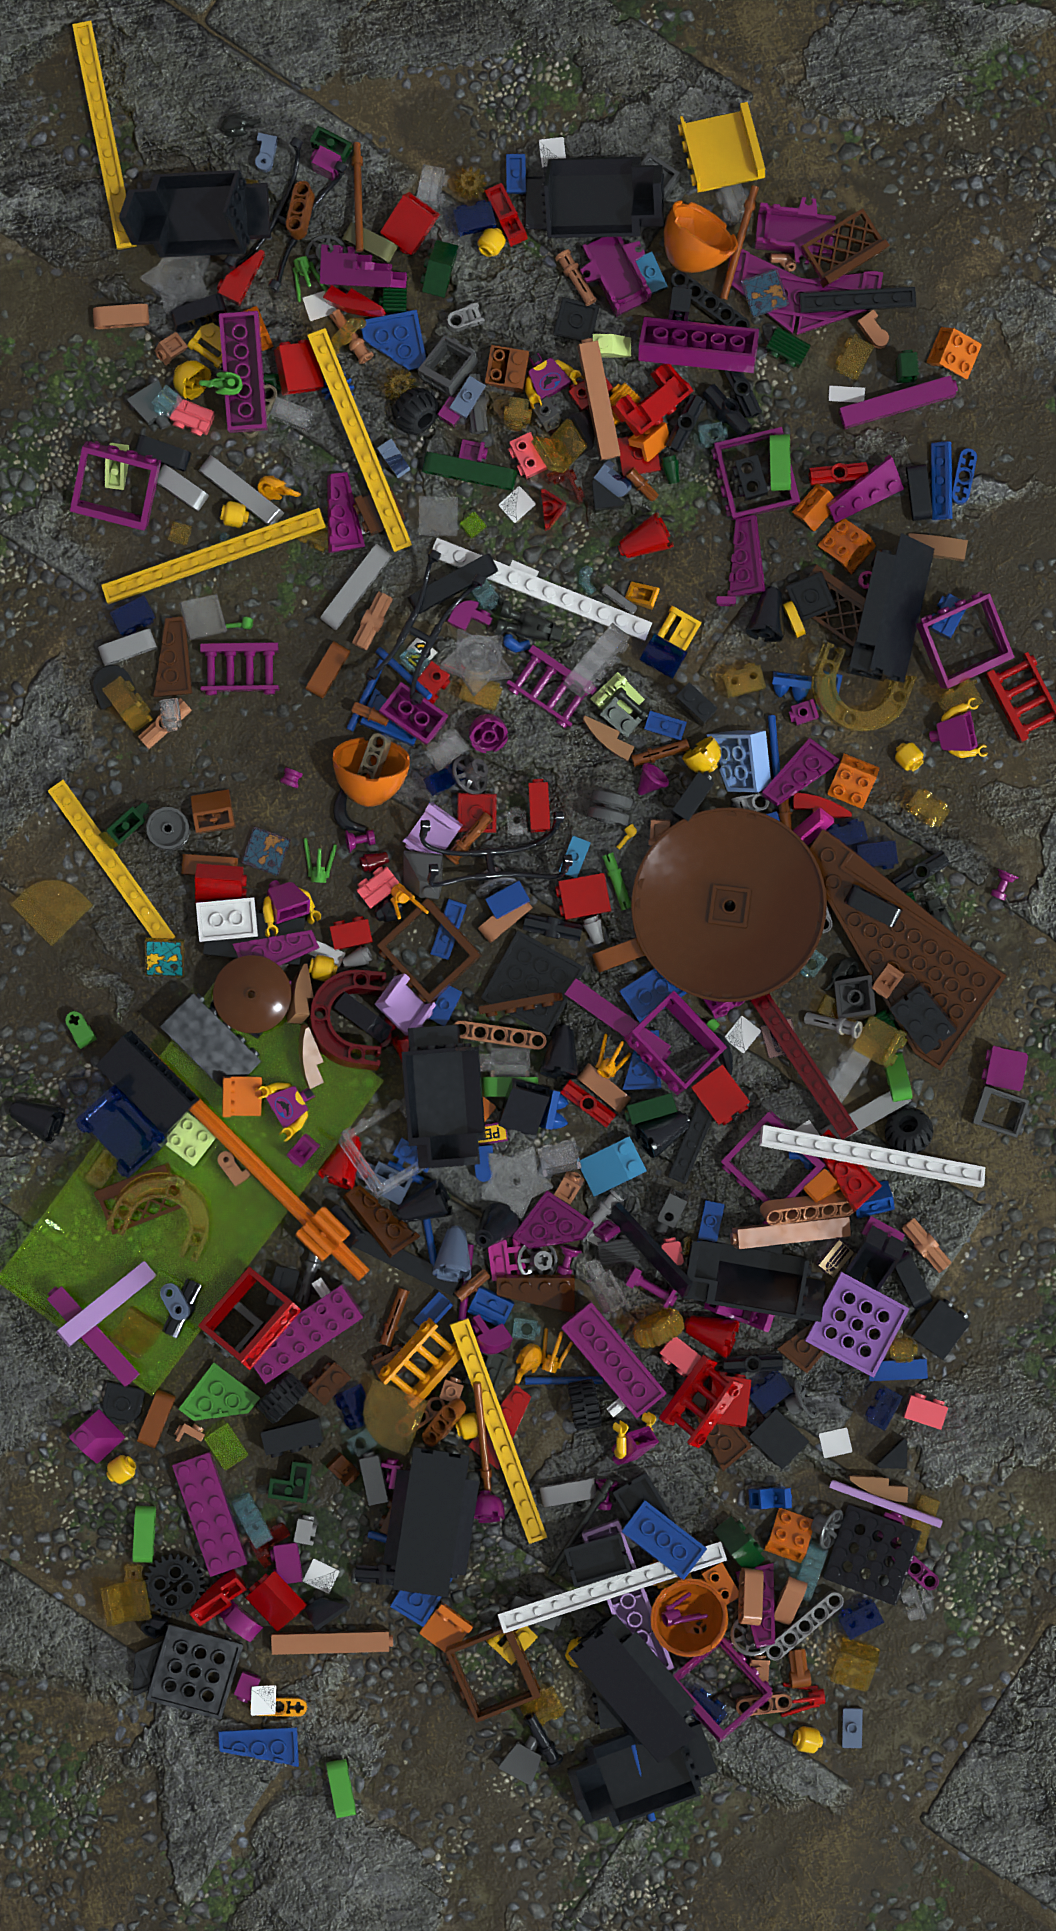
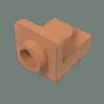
M175 332L160 341L154 351L157 358L165 365H168L174 357L184 352L188 346L179 334Z
M567 1170L554 1195L571 1204L581 1188L584 1178L575 1171Z
M762 1654L750 1657L749 1667L753 1666L760 1674L758 1677L763 1682H768L770 1659Z

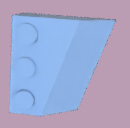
M735 730L707 734V737H714L721 748L720 773L727 792H760L769 785L771 776L766 731Z

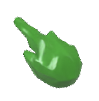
M219 372L216 376L220 378L199 381L201 386L217 388L216 393L231 396L238 394L243 387L240 376L231 372Z

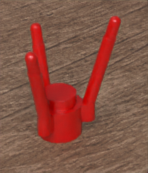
M783 1683V1686L790 1687V1683ZM817 1685L797 1688L811 1690V1692H808L807 1698L794 1699L792 1703L809 1702V1705L782 1713L781 1717L825 1704L824 1689H818Z

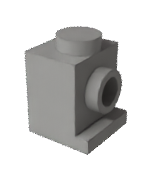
M303 1515V1517L298 1518L294 1542L307 1545L314 1544V1539H311V1536L315 1537L317 1525H313L314 1516Z

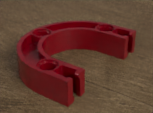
M368 970L343 971L326 980L316 992L309 1009L308 1026L319 1051L329 1060L348 1068L378 1070L380 1060L370 1061L365 1060L364 1057L365 1055H375V1057H378L381 1054V1047L353 1044L342 1039L333 1029L330 1020V1010L334 1002L341 998L345 992L348 994L381 996L385 986L378 987L369 983L370 981H380V983H383L386 980V972ZM356 979H362L365 984H357ZM315 1012H321L324 1017L317 1018ZM351 1053H357L360 1059H353Z

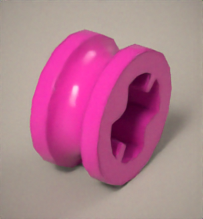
M864 571L860 574L858 584L861 588L868 589L869 584H863L864 579L862 577H867V575L871 577L872 572Z

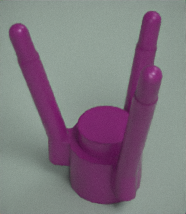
M688 1592L674 1603L665 1606L666 1611L661 1613V1618L664 1625L669 1627L682 1622L707 1618L708 1615L695 1613L681 1616L680 1611L674 1609V1607L691 1596V1593Z

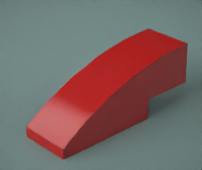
M499 183L484 190L510 247L527 240L526 231L503 184Z
M331 285L323 296L327 304L350 314L369 317H380L386 314L382 306L352 288L346 294Z
M796 793L792 796V810H812L813 814L817 809L822 808L833 818L852 817L850 811L831 800L804 793Z
M232 1569L199 1598L189 1611L190 1616L199 1626L203 1625L232 1605L231 1600L247 1590L244 1580Z

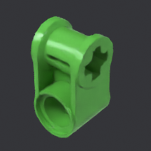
M73 1011L67 1014L66 1024L80 1049L97 1040L81 1013ZM72 1015L75 1017L79 1016L78 1025L70 1023Z

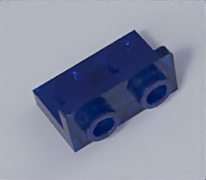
M358 1384L335 1395L337 1407L342 1411L344 1423L350 1430L360 1428L377 1419L362 1384Z

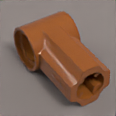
M805 1648L791 1649L788 1652L791 1689L810 1687L811 1675L807 1668Z

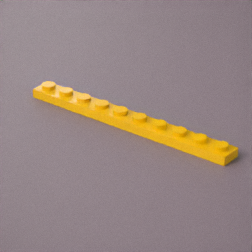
M62 780L48 790L49 794L155 942H170L173 940L175 935L114 849H110L99 836L101 831L66 782Z

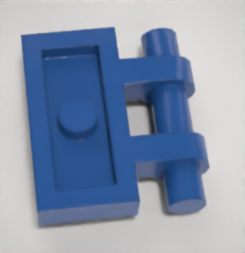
M401 1138L393 1153V1156L399 1158L397 1164L390 1160L387 1166L413 1178L412 1183L416 1182L421 1185L424 1178L419 1176L418 1173L420 1170L427 1173L429 1168L419 1169L417 1146H409L408 1141ZM404 1162L415 1166L413 1171L402 1167Z

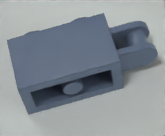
M366 1161L361 1162L356 1173L357 1177L368 1182L365 1188L398 1205L401 1204L413 1178L379 1161L376 1166Z

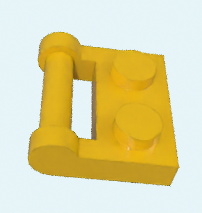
M212 322L201 326L187 346L214 363L213 366L219 369L223 365L222 354L217 357L198 343L202 339L222 353L220 327Z
M671 606L668 617L652 640L683 656L702 622ZM680 617V623L670 640L667 641L664 639L675 618Z
M528 1626L519 1628L516 1631L524 1651L538 1638V1635ZM505 1633L487 1639L486 1642L510 1665L516 1661L508 1640L502 1646L498 1644Z

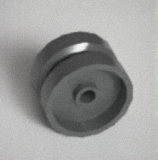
M593 790L591 801L601 805V807L590 806L586 817L608 825L627 827L629 816L619 810H631L633 799L610 792Z
M162 807L155 810L146 824L147 835L150 841L165 851H175L182 848L188 842L191 834V825L188 818L180 810L173 807ZM171 826L172 830L170 832H167L165 830V827Z

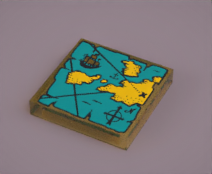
M145 938V976L184 977V939Z

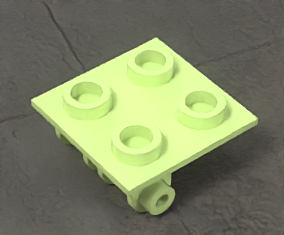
M618 672L590 698L601 710L616 690L622 687L626 694L638 705L645 700L627 682V679ZM622 700L617 702L628 714L633 711Z
M187 1113L163 1143L192 1166H195L216 1137L201 1122Z

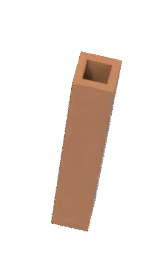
M593 338L581 340L582 344H579L577 348L599 460L616 458L621 455L598 341H593Z
M846 1216L781 1225L761 1224L732 1228L730 1241L734 1248L745 1249L851 1236L850 1219Z
M389 1630L274 1632L271 1635L272 1655L389 1652L390 1647H393V1635H389Z

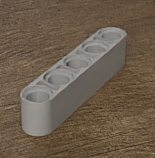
M210 455L198 470L234 500L243 504L248 511L269 526L277 523L283 516L284 512L213 456Z
M376 544L324 611L320 619L334 630H337L390 561L392 555Z
M890 1091L849 1113V1116L859 1129L856 1131L858 1132L911 1102V1099L893 1102ZM832 1124L820 1130V1133L823 1134L829 1129L837 1139L842 1140Z
M835 1590L827 1592L795 1619L790 1626H787L776 1635L775 1644H772L765 1651L768 1658L774 1661L781 1659L843 1606L842 1595ZM833 1595L839 1597V1602L836 1605L829 1603V1598ZM817 1608L824 1609L822 1617L814 1616V1611ZM808 1621L809 1628L801 1630L799 1628L800 1622ZM788 1633L794 1634L795 1637L791 1643L784 1641V1637ZM772 1646H778L780 1648V1651L777 1655H771L769 1653V1649Z

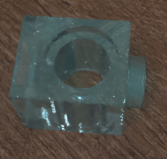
M165 385L151 403L155 407L153 410L159 416L165 415L169 418L183 399L169 386Z
M722 422L698 427L702 448L714 446V443L725 441V438H728L727 428L722 426ZM711 430H715L718 432L719 437L712 439L708 433Z
M487 579L482 587L479 586L471 591L483 610L489 609L490 611L499 605L497 601L500 600V597Z
M413 648L410 650L406 649L400 657L402 660L400 664L414 673L416 667L410 666L409 660L413 656L420 658L421 655ZM427 658L422 663L419 677L431 662Z
M815 950L810 958L816 961V968L810 970L805 965L799 972L807 979L809 977L814 978L828 960L817 950Z
M515 1317L512 1337L535 1340L536 1336H540L541 1325L537 1324L538 1320ZM528 1323L532 1326L533 1329L530 1334H524L521 1331L523 1324Z
M367 1426L347 1440L349 1444L346 1446L352 1455L356 1453L357 1457L376 1446L378 1442ZM357 1438H364L367 1445L364 1448H359L356 1445Z

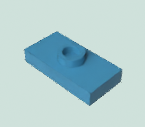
M652 252L645 254L636 261L652 294L668 287Z
M576 836L572 837L565 855H572L573 864L569 866L568 872L565 875L573 878L578 877L591 842Z

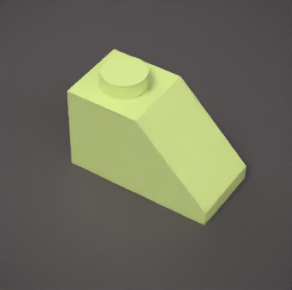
M593 334V341H598L601 358L631 357L630 337L615 334Z
M116 443L109 444L117 446L119 450H129V445ZM105 458V488L124 490L129 464Z

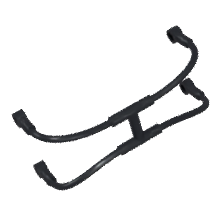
M293 137L290 145L295 150V162L291 181L283 200L280 201L270 219V233H272L277 222L286 226L287 218L281 215L287 206V201L295 184L300 150L303 144L296 137ZM337 161L334 169L338 172V175L314 201L312 212L345 174L347 166L344 163ZM292 237L283 256L277 280L271 279L268 287L274 293H278L280 290L287 259L298 241ZM260 239L253 249L238 262L234 257L227 255L224 263L230 269L237 268L253 256L266 239Z
M431 549L428 555L424 580L416 607L411 612L398 636L396 645L376 669L369 667L365 674L366 680H376L379 672L389 663L399 647L403 645L408 634L426 642L420 653L421 656L416 665L411 683L410 703L412 705H420L424 699L421 694L415 692L416 683L422 663L432 649L443 623L454 608L471 591L479 586L482 587L486 581L483 576L475 574L472 585L447 609L438 624L434 626L430 636L413 627V624L418 617V612L425 596L432 563L438 562L441 557V553Z
M563 811L554 812L552 829L546 836L533 843L509 849L489 848L470 851L440 849L426 842L425 838L431 828L430 820H421L419 837L423 846L431 851L445 855L485 857L488 871L434 882L436 875L439 874L438 864H429L428 884L431 887H441L467 880H493L500 877L557 879L564 876L568 872L569 866L573 864L571 854L563 855L561 872L557 874L496 872L493 856L531 849L550 839L564 821Z

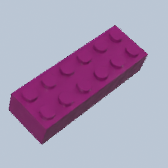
M258 311L219 314L223 372L237 374L240 376L243 384L238 394L225 395L227 430L229 433L268 430Z
M644 317L639 341L638 361L754 373L759 329Z
M211 1451L174 1463L172 1467L210 1577L248 1564L249 1561Z

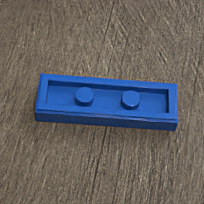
M448 899L444 914L459 929L467 905ZM441 923L430 954L449 960L456 939Z
M927 1359L882 1361L874 1378L869 1376V1381L927 1379Z

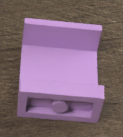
M431 802L403 842L406 843L405 847L413 852L441 854L427 849L421 843L419 837L421 820H430L431 828L425 838L426 842L434 847L445 850L463 824Z
M404 973L394 976L375 1005L407 1036L408 1028L423 1027L422 1024L433 1014L432 1010L436 1004L434 1002L425 1004L406 985L410 978Z

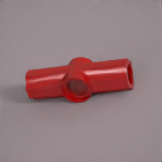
M866 462L838 463L834 466L808 469L810 486L857 481L860 477L863 478L869 473ZM834 470H840L843 473V477H836Z
M569 1080L560 1092L606 1128L616 1116L613 1111L572 1080ZM590 1098L593 1100L594 1105L591 1109L583 1107L584 1099Z

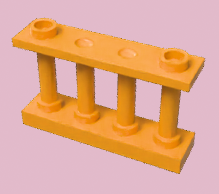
M430 1317L420 1325L419 1330L395 1357L381 1369L378 1375L385 1385L391 1380L406 1393L404 1399L414 1409L420 1405L461 1359L456 1341L450 1344L435 1331L438 1326ZM429 1336L445 1349L440 1358H436L422 1346ZM416 1351L433 1364L427 1373H424L409 1360ZM403 1366L420 1379L412 1388L396 1375Z

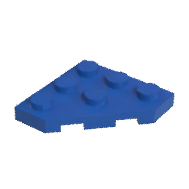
M417 310L360 321L364 341L406 370H418L425 361L426 355Z

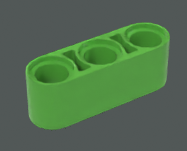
M790 434L770 435L771 491L791 490Z
M902 1052L882 1055L892 1101L912 1099L911 1085Z
M482 1077L483 1097H505L512 1078L538 1084V1077Z
M136 1505L133 1562L153 1563L156 1506Z
M346 1759L326 1762L336 1817L342 1818L356 1815Z

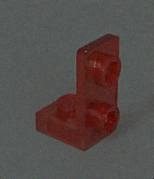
M568 465L546 474L548 483H554V485L564 482V478L567 477L578 504L583 503L584 493L581 487L577 488L575 484L577 477L573 469L569 470Z
M283 1522L249 1542L257 1559L264 1568L271 1565L268 1558L271 1556L268 1548L291 1534Z

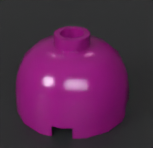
M494 714L479 715L470 725L469 737L471 744L477 751L487 753L486 751L491 750L496 752L508 740V731L505 723Z
M480 1491L479 1495H477L474 1519H478L479 1523L499 1522L500 1517L504 1520L505 1510L502 1500L498 1496L492 1495L491 1491Z

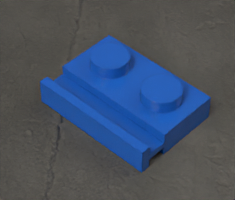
M480 1286L467 1312L475 1316L480 1315L483 1320L496 1326L502 1323L504 1325L515 1302L505 1297L497 1296V1293Z

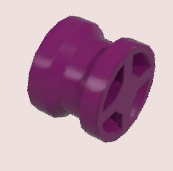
M285 767L284 777L279 782L297 789L299 786L298 781L302 778L303 774Z

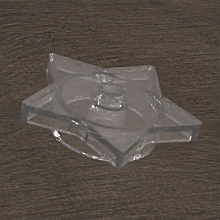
M209 255L161 258L156 267L142 275L140 279L143 283L160 293L165 312L169 315L174 308L181 306L186 301H196L209 296L203 278L211 258Z
M458 629L456 650L440 664L441 670L461 677L473 696L489 681L513 677L512 670L501 656L503 635L486 637L472 635Z
M529 1146L511 1157L488 1153L491 1178L480 1198L483 1200L505 1202L514 1213L516 1212L518 1218L522 1219L532 1197L553 1188V1185L537 1171L535 1148ZM515 1177H518L519 1182L516 1185H514L513 1179Z

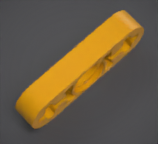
M276 1697V1702L281 1701L284 1704V1710L281 1712L275 1711V1714L257 1716H302L307 1710V1702L300 1697ZM287 1701H291L290 1706H295L297 1702L304 1706L300 1712H297L296 1708H290V1712H286L288 1708Z

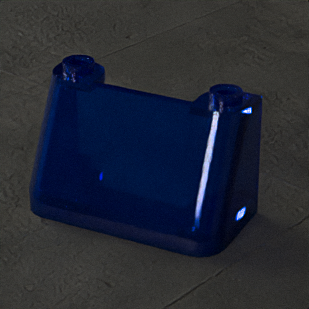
M113 1085L75 1120L80 1131L83 1133L92 1132L118 1160L116 1169L122 1176L127 1178L168 1142L166 1136L156 1128L155 1124L148 1117L142 1114L135 1104L129 1101L128 1097L121 1090L117 1089L116 1085Z

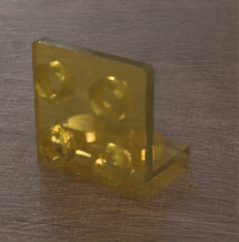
M566 419L549 439L535 437L531 441L547 469L564 473L587 448L571 419Z
M969 678L957 686L959 689L956 691L952 688L941 695L942 699L938 703L944 713L958 704H966L969 698H976L970 701L971 707L984 703L974 686L978 683L976 679L971 681Z
M144 1580L114 1583L100 1588L107 1627L123 1622L149 1620L152 1618Z

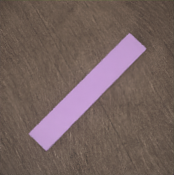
M143 1261L57 1330L56 1333L70 1347L157 1275Z
M836 1480L831 1481L829 1488L941 1528L943 1520L878 1497Z

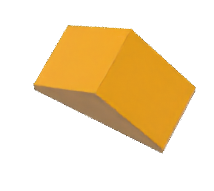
M631 582L625 598L636 605L652 610L660 589Z

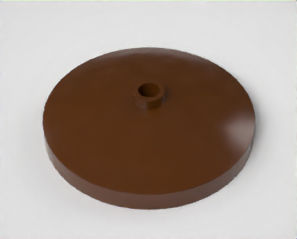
M247 955L229 962L218 974L213 988L214 1005L221 1019L231 1028L244 1033H261L272 1029L282 1021L291 1004V985L286 973L277 963L262 956ZM251 990L255 992V997L253 998L248 996Z

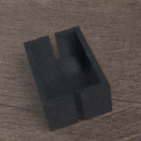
M922 982L908 991L907 997L903 995L890 1006V1010L925 1054L938 1046L940 1039L944 1041L957 1031V1026Z
M872 1225L851 1256L844 1273L860 1281L866 1266L869 1267L863 1284L879 1291L900 1261L907 1244L892 1235L888 1237V1233Z
M320 1416L261 1431L266 1456L271 1455V1458L282 1456L284 1454L283 1451L290 1450V1453L301 1451L303 1446L309 1445V1449L319 1447L325 1439Z
M646 1471L630 1479L632 1482L630 1485L628 1482H625L612 1490L629 1520L642 1503L647 1501L676 1524L674 1517Z
M620 1531L564 1547L568 1566H573L570 1568L574 1587L632 1572L627 1553H622V1551L626 1550Z

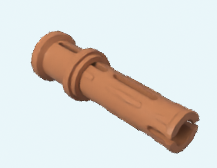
M567 249L559 253L555 260L560 262L564 269L563 273L570 277L585 305L589 306L596 301V297H594L579 272V264L575 263L570 255L571 251Z
M340 309L333 311L329 315L349 343V349L355 353L359 359V364H364L374 354L369 352L364 344L365 341L357 336Z

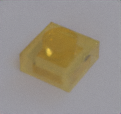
M173 521L168 541L187 546L192 526Z

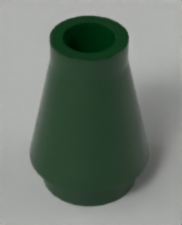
M676 455L661 458L662 463L660 464L668 484L680 482L679 459H677Z

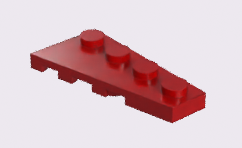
M829 1129L821 1135L837 1139ZM822 1158L832 1176L837 1180L839 1188L854 1212L882 1186L863 1165Z
M517 1384L500 1404L512 1439L532 1397ZM485 1424L489 1463L499 1470L500 1463ZM476 1437L468 1446L480 1455L479 1438Z

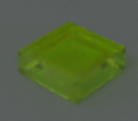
M473 512L460 523L471 539L487 528L476 512Z

